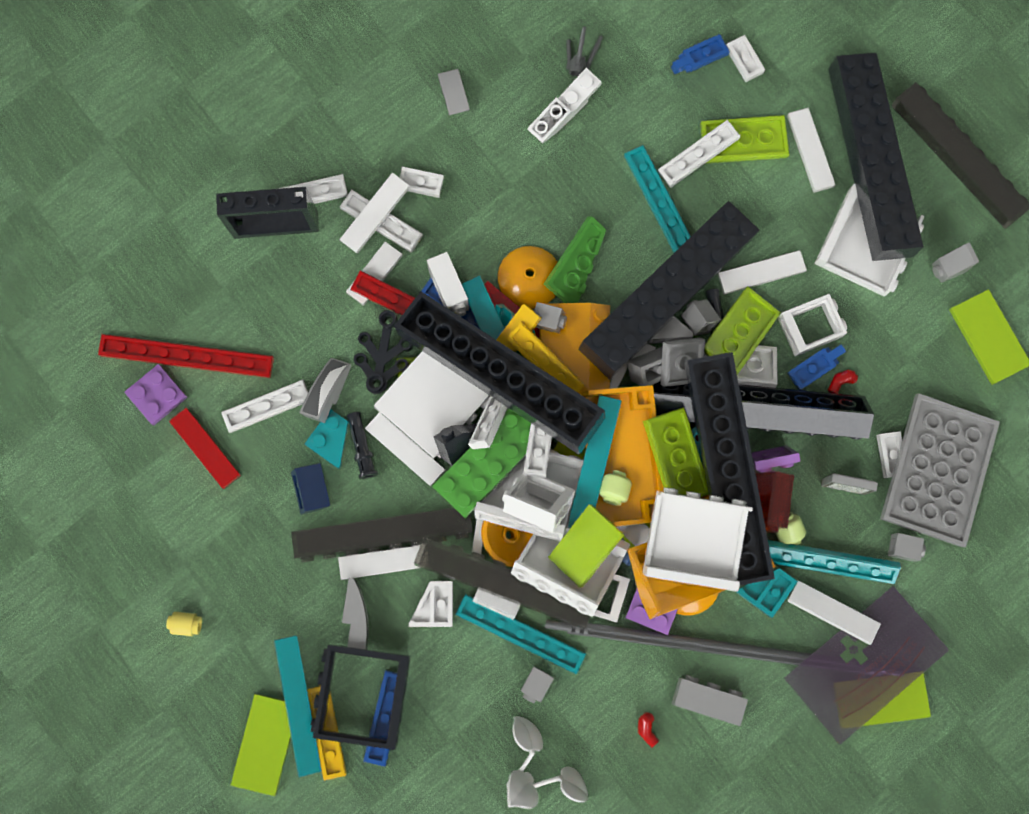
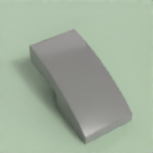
M455 69L438 74L448 114L453 115L470 110L459 70Z

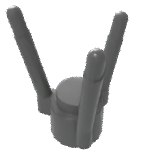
M585 26L582 27L578 53L573 56V59L570 39L566 41V69L569 70L568 73L575 77H578L585 68L590 69V65L603 39L602 35L598 37L586 62V58L582 56L586 33Z

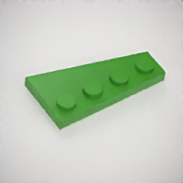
M592 216L586 218L543 284L564 303H578L581 294H584L588 274H591L594 257L598 255L606 229Z

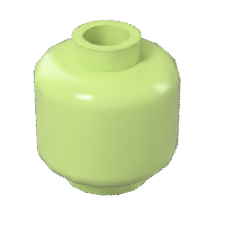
M614 470L613 474H606L603 477L600 496L604 498L603 501L605 503L620 506L621 503L628 500L632 482L626 478V473Z
M786 512L776 518L773 527L779 542L799 545L806 535V530L800 516L793 514V512Z

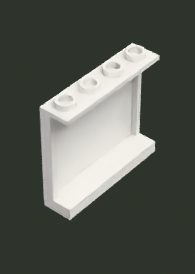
M853 184L846 194L814 264L885 297L890 291L894 292L899 283L896 278L899 273L904 271L907 265L906 258L872 261L857 197L856 184ZM923 215L917 219L920 233L924 228V225L921 224L925 217Z
M422 351L376 402L374 408L426 451L431 458L435 459L436 456L439 458L441 456L433 436L440 433L442 429L453 425L471 424L478 416L475 412L479 407L484 409L490 397Z
M550 450L546 478L575 489L576 493L583 460L574 455L565 456L555 450ZM525 458L481 503L477 502L476 519L561 541L564 537L571 513L570 509L552 533L503 512L505 503L502 500L503 495L507 489H511L517 476L520 477L523 474ZM525 492L521 497L548 510L554 504L528 492Z
M664 488L663 492L656 491L643 574L647 577L738 591L740 582L736 579L748 511H752L753 508L746 506V501L732 499V503L723 502V497L709 495V499L700 498L701 494L688 491L686 495L677 494L678 490Z
M566 528L565 535L570 528ZM533 534L519 559L515 561L511 574L518 580L535 586L539 591L556 597L558 601L567 603L575 607L579 612L593 617L630 544L620 540L584 587L579 588L548 558L560 541Z

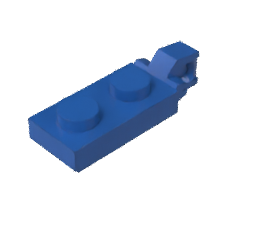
M718 34L683 50V53L678 56L679 59L672 62L671 69L674 74L684 70L687 73L695 71L729 55L730 51L721 35Z
M839 345L832 351L829 347L823 348L787 374L798 390H802L836 367L839 363L837 357L845 353L846 350L842 345Z

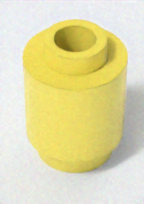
M174 611L172 616H168L166 627L170 629V634L184 636L199 635L202 627V617L193 613Z

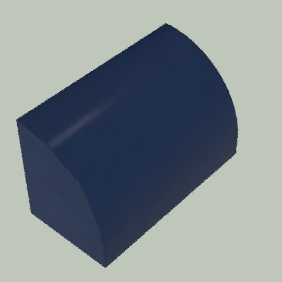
M321 463L295 468L291 472L301 515L331 506Z

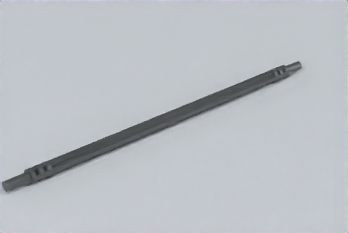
M546 619L545 623L546 629L567 631V634L871 676L883 667L881 663L875 665L869 661H865L860 665L856 660L851 659L845 663L840 657L680 635H666L658 632L571 620L562 622ZM871 664V670L869 671L867 667ZM885 666L875 676L880 677L883 674L900 676L904 669Z

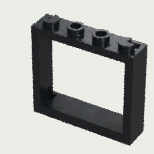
M306 187L216 193L217 216L234 239L319 232L318 211ZM296 192H303V198L301 196L296 197ZM236 221H242V225L238 226Z
M333 644L327 645V649L324 648L321 662L325 663L323 672L320 671L318 677V685L321 686L320 695L316 694L314 708L317 709L316 718H312L310 732H313V738L395 750L398 745L411 656ZM336 652L399 661L387 739L324 730Z

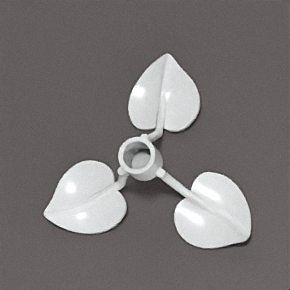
M520 716L513 717L512 730L514 739L520 748L529 751V756L521 768L513 771L509 776V781L507 782L508 807L534 808L538 804L536 787L555 781L561 782V790L566 797L575 802H586L588 800V792L585 782L580 773L572 767H564L561 770V776L534 783V779L529 772H524L535 751L542 750L543 740L539 730L532 722Z

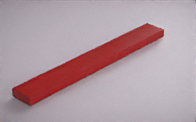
M106 334L101 335L98 351L100 357L270 379L274 357L269 355Z

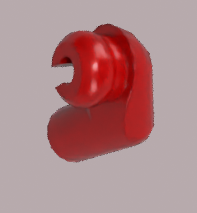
M850 369L836 373L827 391L838 394L842 384L856 383L858 375Z
M645 712L638 719L637 731L645 742L653 748L659 742V739L651 732L654 716L650 712Z

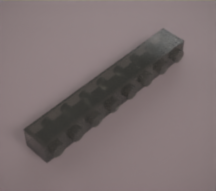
M915 82L895 99L891 105L895 111L1004 229L1029 210L1027 198L1018 193L1013 183L1005 179L999 172L998 167L985 157L984 152L970 141V137L956 126L955 121L942 111L941 106L928 96L927 91Z
M454 508L293 531L291 536L294 559H301V563L313 562L314 557L323 556V560L337 558L336 554L345 553V556L358 555L359 550L367 549V553L379 552L381 551L380 547L389 546V549L392 550L403 548L402 544L411 543L412 546L425 545L426 540L432 539L434 543L446 542L447 537L455 536L456 540L469 538V534H473L470 514L464 518Z
M430 536L429 539L423 538L414 561L415 566L581 629H586L590 615L583 614L575 607L558 601L556 597L539 591L535 586L518 580L511 574L512 570L505 568V563L493 560V563L484 560L485 556L476 552H472L470 555L463 552L464 548L455 544H451L450 547L442 544L443 540L434 536Z

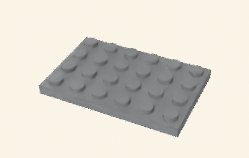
M920 393L915 394L880 519L959 547H966L1000 422Z

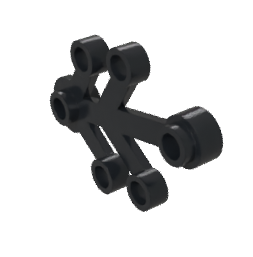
M390 310L383 311L379 316V323L383 326L379 350L373 344L372 336L369 333L362 332L358 336L359 343L365 346L376 362L375 371H373L368 364V357L365 354L357 353L354 356V363L361 367L367 376L366 387L373 394L383 393L388 386V381L399 372L403 373L409 367L408 361L400 358L393 367L384 372L385 365L403 351H411L414 346L409 343L407 348H403L406 340L402 338L399 344L388 351L392 328H394L398 321L397 316ZM393 318L392 323L387 324V319ZM364 336H368L366 342H362ZM360 357H364L362 363H358ZM405 362V367L399 369L400 363ZM378 380H380V382H381L380 386H379V387H375V386H374L375 382L378 381Z

